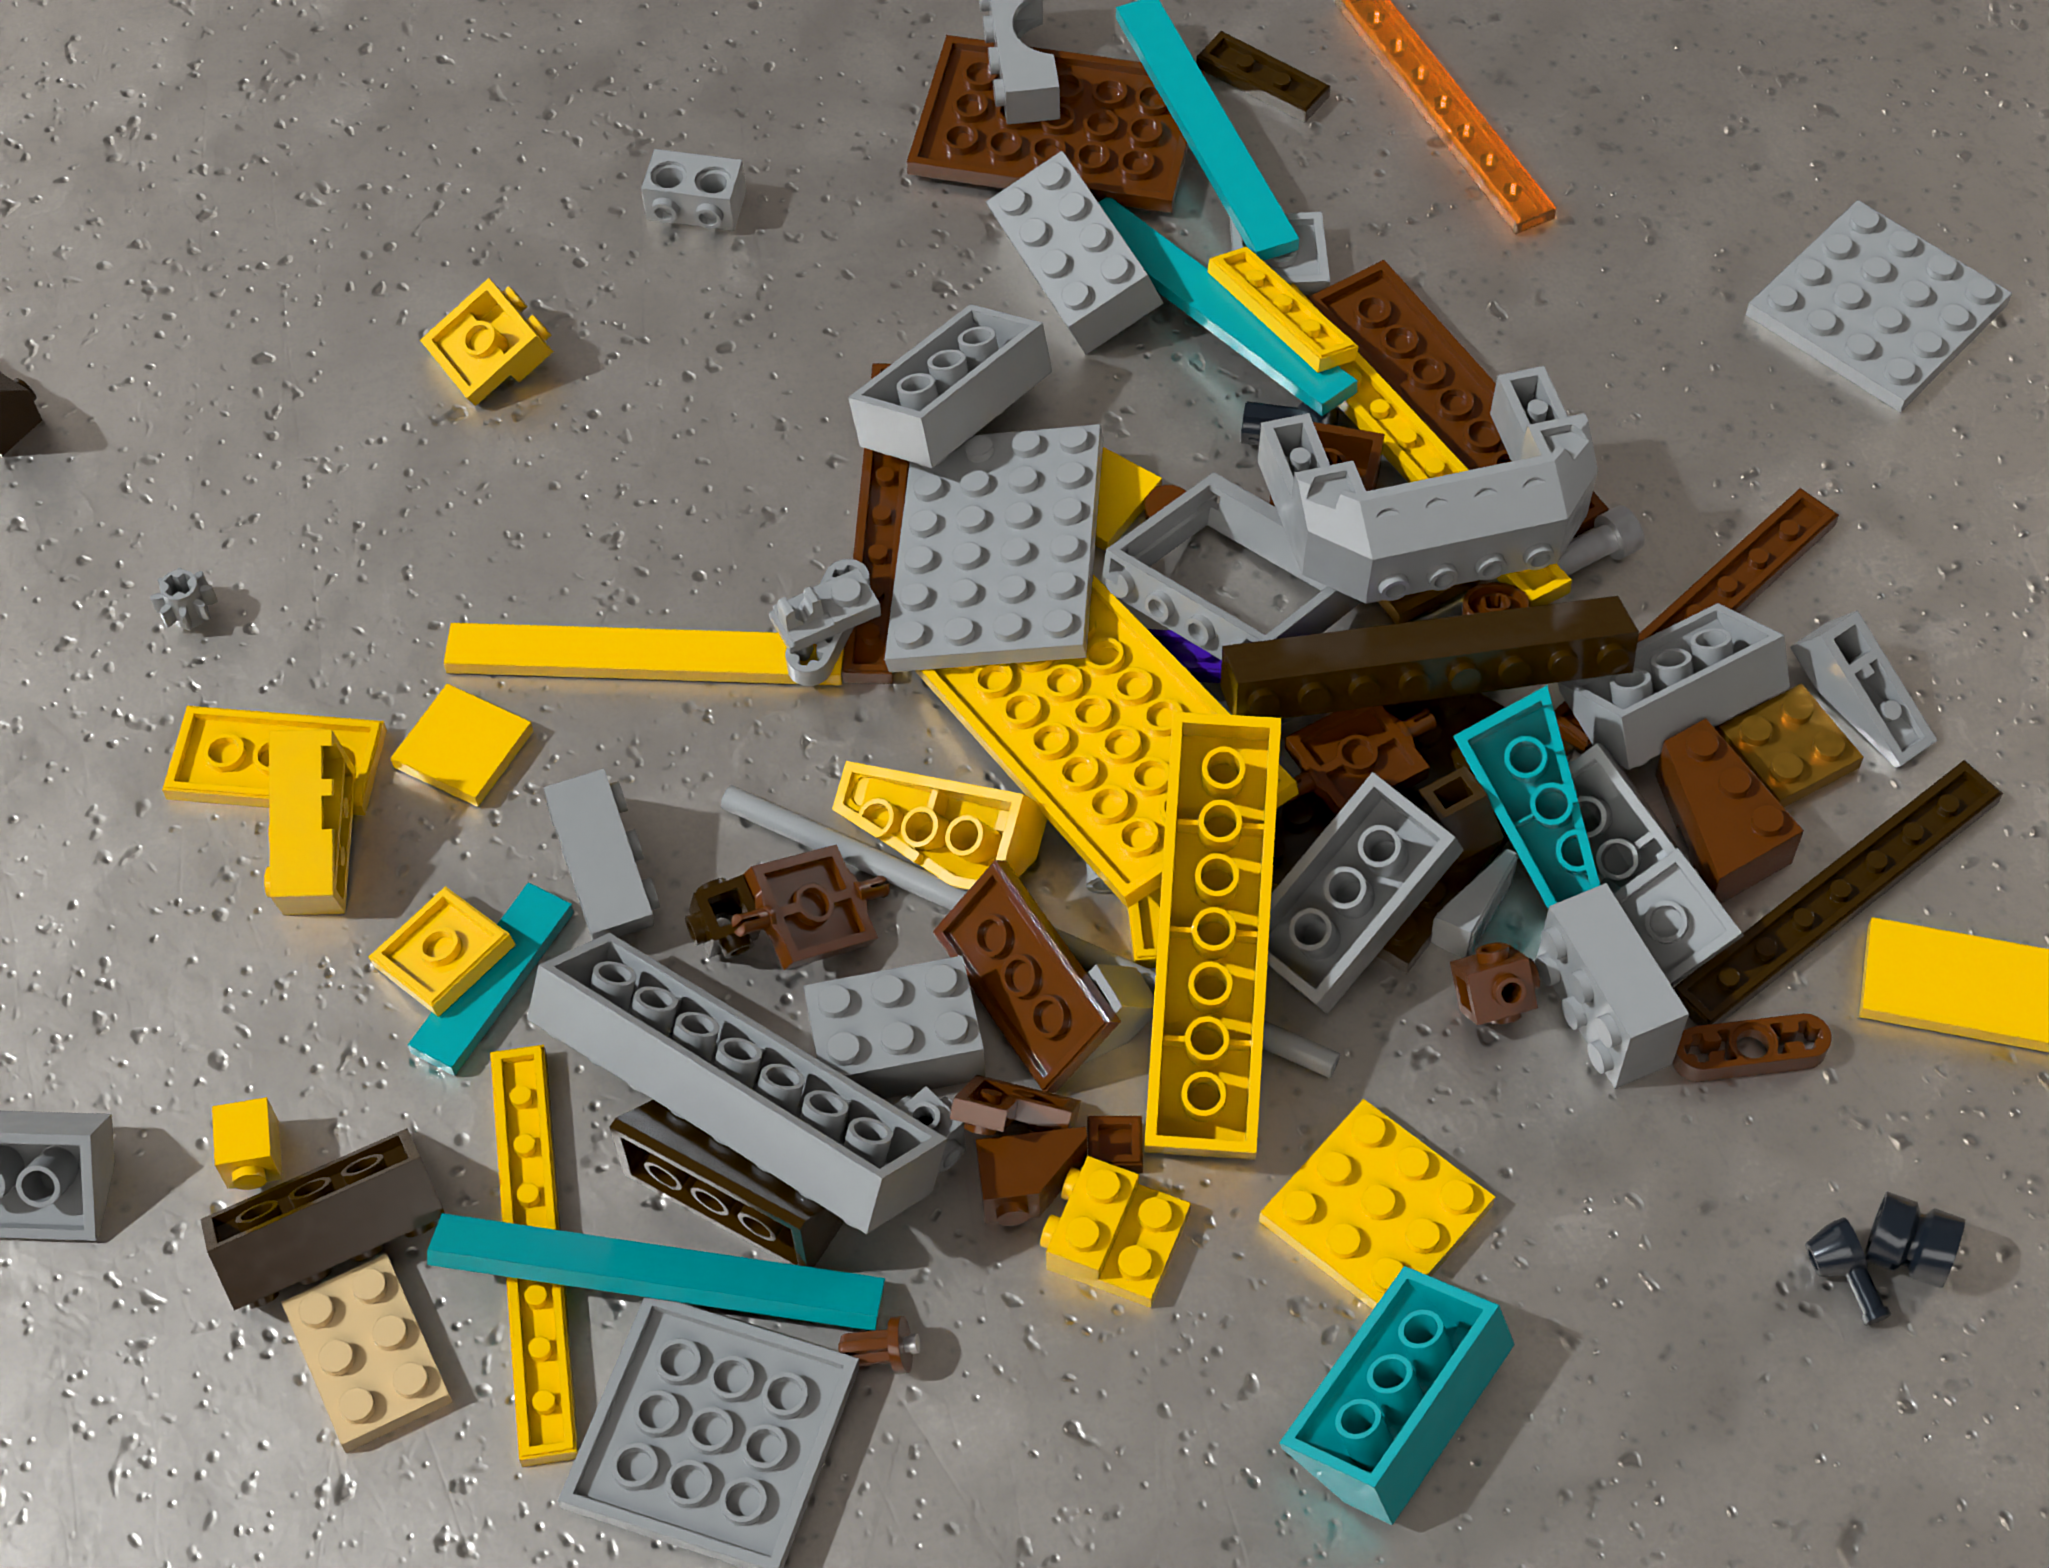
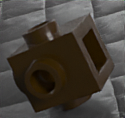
M743 874L729 880L718 878L709 881L693 893L689 908L690 915L685 916V923L693 943L696 946L703 944L709 958L721 953L724 954L725 958L741 955L754 947L753 941L759 937L760 931L739 937L734 933L738 927L732 928V924L719 927L717 922L719 918H725L731 922L735 914L756 910L755 901Z

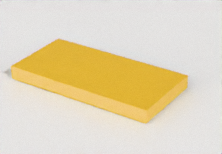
M187 706L162 791L166 800L269 808V731L332 729L356 769L353 815L365 816L387 729L384 721Z
M1871 917L1867 928L1859 1017L2049 1052V949Z

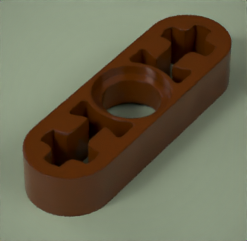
M1806 1013L1693 1026L1683 1031L1672 1064L1680 1076L1693 1082L1811 1069L1821 1064L1832 1041V1035L1828 1025L1822 1019ZM1797 1033L1804 1034V1038L1807 1041H1815L1812 1049H1805L1803 1042L1794 1041ZM1744 1037L1758 1039L1765 1046L1766 1054L1760 1058L1746 1057L1738 1050L1736 1042ZM1722 1041L1725 1042V1050H1719ZM1778 1045H1784L1781 1054L1778 1053ZM1691 1046H1698L1701 1054H1708L1706 1062H1699L1695 1054H1688Z

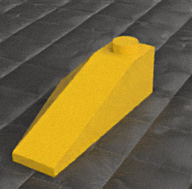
M850 761L845 762L832 807L833 811L889 845L954 888L967 891L994 860L1007 861L1019 878L1036 860L1047 818L1042 814L1039 804L1021 793Z

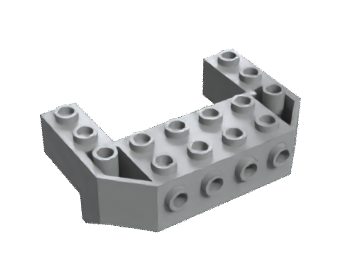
M1545 366L1497 376L1490 415L1511 462L1366 491L1354 461L1330 465L1309 413L1261 423L1257 461L1302 575L1365 604L1381 600L1393 601L1409 594L1428 590H1445L1461 583L1480 579L1492 580L1504 574L1528 569L1540 570L1548 565L1558 563L1587 516L1598 472L1589 421L1585 413L1573 416L1567 415Z

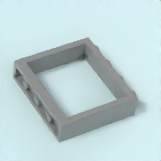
M1215 472L1108 547L1105 553L1101 583L1115 597L1222 660V646L1323 633L1361 603L1357 599L1302 575L1276 507ZM1218 496L1221 497L1220 503H1217ZM1208 525L1319 589L1321 592L1264 635L1150 566Z

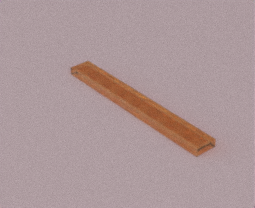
M1335 0V6L1515 235L1555 219V205L1390 0Z

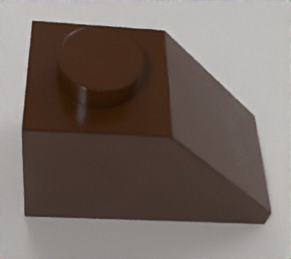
M1086 1126L976 1139L977 1165L985 1223L997 1222L1004 1226H1015L1025 1223L1029 1218L1040 1217L1062 1191L1064 1181L1071 1167L1080 1169L1084 1165L1087 1158Z

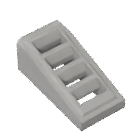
M1506 849L1437 913L1432 926L1431 942L1434 945L1462 958L1472 955L1513 883L1518 860L1516 852Z

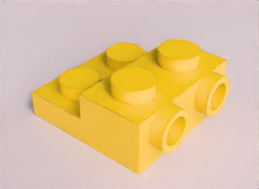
M490 278L483 282L420 339L464 396L475 406L510 375L520 383L554 352L545 342L552 336L547 328L533 314L528 319L522 314L528 306L510 286L502 291Z
M1087 1156L1081 1170L1071 1167L1066 1176L1061 1191V1199L1067 1200V1204L1061 1217L1051 1214L1043 1229L1040 1246L1047 1248L1046 1270L1151 1308L1189 1217L1191 1203L1140 1185L1139 1174Z

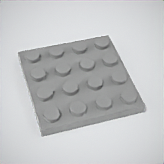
M1857 200L1749 302L1746 316L1901 413L2008 305L2012 293Z
M644 1297L558 1498L561 1509L742 1568H784L859 1372V1358L679 1302Z

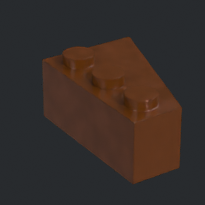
M1706 718L1664 741L1655 776L1676 828L1681 829L1689 849L1687 856L1691 866L1697 869L1699 876L1720 904L1792 864L1804 830Z

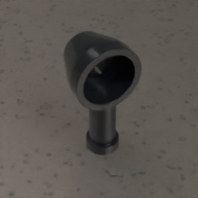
M1845 1217L1829 1223L1805 1243L1809 1259L1819 1277H1846L1863 1314L1861 1318L1865 1326L1877 1323L1891 1316L1888 1306H1884L1867 1270V1261L1860 1241Z

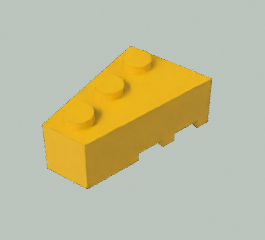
M332 729L269 731L268 836L270 843V866L265 870L264 887L266 896L273 900L283 915L345 914L356 769Z

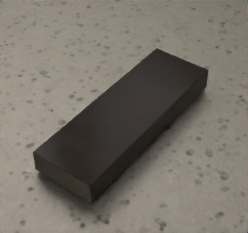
M1220 31L1196 56V64L1200 70L1304 123L1330 97V85L1223 31Z

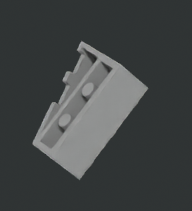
M603 768L544 787L549 815L553 826L556 828L562 847L561 850L566 865H568L592 940L607 933L620 937L654 926L652 910L660 908V903L651 877L641 880L636 861L644 859L635 829L625 832L619 813L628 811L619 781L609 784L605 769Z

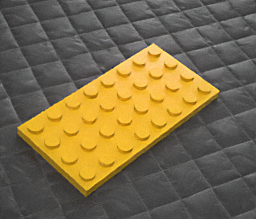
M1094 574L1087 658L915 670L1025 795L1039 804L1042 814L1127 908L1161 887L1172 713L1231 714L1110 593ZM1280 764L1278 769L1276 809L1298 794L1297 782Z

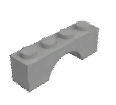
M979 0L980 12L988 11L989 13L988 16H983L985 43L993 42L994 47L988 48L990 74H999V79L993 80L995 106H1004L1006 123L1017 124L1060 119V89L1054 54L1039 52L1026 46L1019 40L1026 32L1043 24V0Z

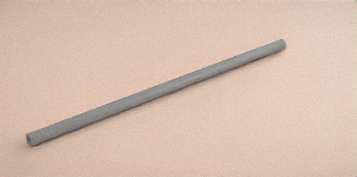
M733 785L727 788L722 797L721 808L814 850L837 844L846 864L875 877L884 876L887 879L886 882L949 910H952L967 893V890L954 888L924 869ZM1055 928L1083 969L1090 971L1096 964L1136 967L1154 995L1155 971ZM1264 1020L1263 1049L1331 1078L1339 1062L1340 1053Z

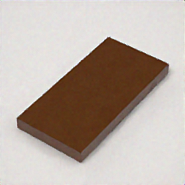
M994 860L933 931L950 958L963 955L970 987L1044 1092L1056 1093L1121 1023V1020L1005 860Z

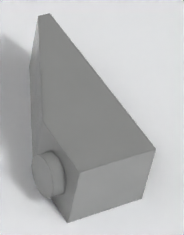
M1858 610L1826 622L1790 647L1815 689L1895 768L1902 766L1938 741Z

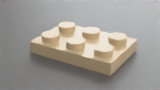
M387 1253L281 1302L345 1453L453 1403Z

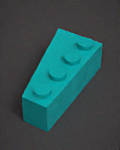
M1544 686L1454 735L1456 743L1478 783L1487 793L1494 812L1547 908L1549 909L1551 905L1600 886L1548 686Z

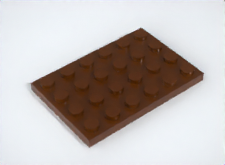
M946 35L907 159L908 175L1005 189L1063 151L1097 202L1107 197L1113 198L1122 206L1172 213L1189 145L1141 62L1030 47L1039 52L1054 54L1060 89V119L1007 124L1004 106H995L993 80L999 79V74H990L988 48L994 47L993 42L985 43V40Z

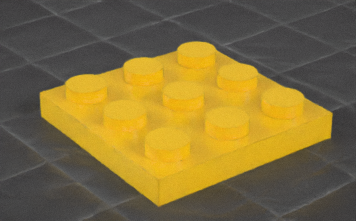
M1363 1098L1260 1211L1259 1222L1373 1310L1404 1266L1432 1277L1493 1207L1495 1196Z

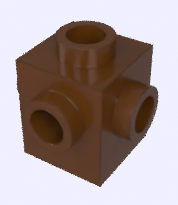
M1502 942L1485 944L1476 949L1475 955L1450 961L1459 1010L1477 1026L1489 1022L1492 1024L1512 1023L1522 1017L1521 1013L1538 1008L1535 990L1540 988V977L1537 967L1531 958H1528L1511 945Z

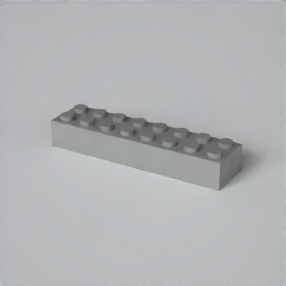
M607 933L538 965L527 1020L545 1030L552 1038L564 1042L583 1054L593 1064L601 1066L621 1078L634 1090L642 1092L671 1110L675 1116L687 1120L711 1135L718 1143L730 1147L752 1161L762 1171L771 1173L799 1191L803 1197L815 1201L839 1216L849 1226L868 1234L932 1193L948 1138L613 934Z

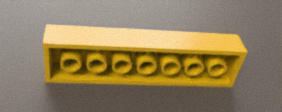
M1190 712L1172 713L1145 1153L1255 1160L1281 718Z

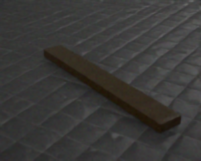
M1963 760L1743 933V937L1673 987L1688 1011V1017L1697 1026L1718 1024L1725 1021L2000 802L2003 793L1969 763Z

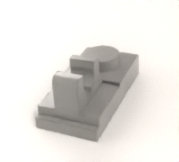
M856 568L817 586L804 588V593L790 599L786 597L779 599L777 604L773 605V611L769 612V618L790 654L880 616L881 608L878 599L859 568Z

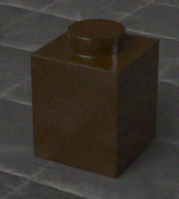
M1466 765L1419 790L1429 816L1454 835L1464 851L1456 859L1457 863L1504 839L1487 793Z

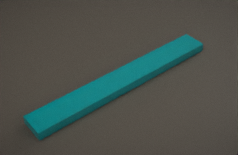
M1138 0L1116 7L1117 22L1246 246L1262 261L1299 250L1298 235L1159 0Z
M1106 197L1098 202L1148 274L1157 292L1321 416L1325 415L1357 393V380L1339 366L1317 373L1207 272V268L1113 198Z
M442 1213L427 1250V1265L872 1331H875L877 1327L885 1278L445 1213Z

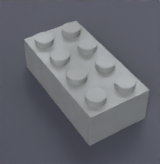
M1063 151L986 201L1003 231L1085 355L1163 304L1148 274Z
M972 304L968 305L848 397L860 447L930 468L941 463L945 457L965 441L971 439L975 433L996 416L1001 415L1006 408L1025 393L1031 391L1036 384L1052 372L1043 323Z
M1372 772L1271 894L1267 965L1328 1015L1464 851L1454 835Z

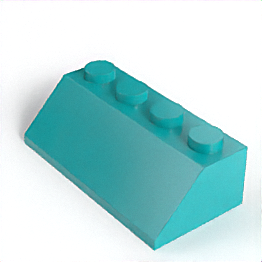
M1404 1266L1279 1442L1281 1448L1344 1503L1393 1525L1515 1345L1500 1305Z

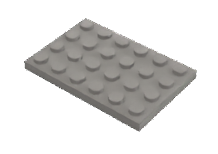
M1100 424L974 435L933 468L910 462L884 659L889 672L1087 658L1104 439Z

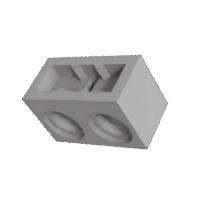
M654 149L641 187L646 219L662 223H676L708 229L715 228L734 231L746 194L742 160Z

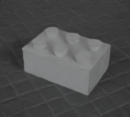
M1607 883L1549 906L1544 929L1541 932V942L1537 957L1535 958V965L1542 982L1546 986L1552 985L1561 999V1009L1569 1026L1574 1030L1579 1029L1586 1040L1588 1054L1595 1069L1601 1074L1606 1073L1616 1089L1671 1066L1689 1013Z
M963 955L803 985L816 1058L880 1098L885 1099L920 1092L926 1086L931 1090L968 1083L976 1075L985 1076L984 1048Z

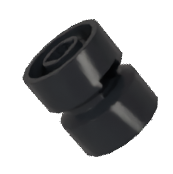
M1887 1191L1882 1199L1864 1252L1866 1261L1895 1271L1901 1265L1907 1266L1911 1278L1943 1288L1960 1246L1965 1219L1936 1208L1927 1214H1923L1920 1212L1918 1202Z

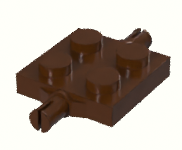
M1383 706L1337 711L1286 736L1285 749L1298 765L1301 773L1293 777L1297 782L1298 794L1285 804H1289L1291 801L1312 791L1326 802L1336 816L1372 772L1399 793L1427 779L1430 766L1416 750L1413 738L1436 728L1433 714H1430V710L1425 708L1421 712L1401 721L1387 712Z
M837 844L754 865L743 874L755 901L756 910L733 915L731 920L732 928L738 927L734 933L742 937L749 933L764 930L772 942L783 970L868 947L878 939L868 916L867 901L885 898L889 895V884L882 885L887 879L880 875L865 881H857L856 877L846 867Z

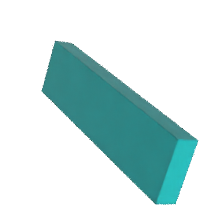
M528 882L497 923L498 926L511 935L516 945L439 1017L431 1012L408 1043L411 1054L456 1076L574 914L572 904Z

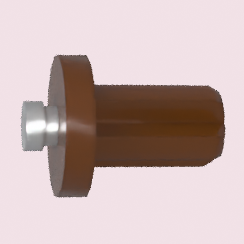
M904 1316L891 1317L885 1330L843 1334L838 1343V1352L859 1358V1366L891 1364L895 1374H905L911 1371L913 1354L920 1353V1338L918 1333L911 1334L908 1321Z

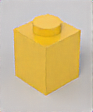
M264 1097L212 1106L215 1167L227 1189L253 1190L264 1186L266 1182L283 1180L279 1120L268 1098Z

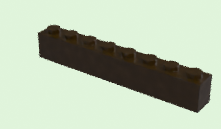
M1619 596L1226 645L1222 646L1220 687L1232 715L1284 719L1633 673L1639 631Z

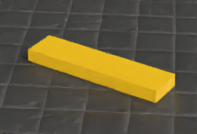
M1248 247L1209 258L1207 272L1317 373L1356 360L1358 345Z

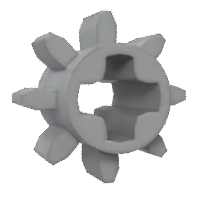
M178 568L157 580L161 593L151 595L150 598L156 612L160 613L166 627H170L175 623L181 628L191 630V628L202 624L205 620L209 621L211 619L207 605H213L218 600L213 587L208 585L202 571L193 574L190 571Z

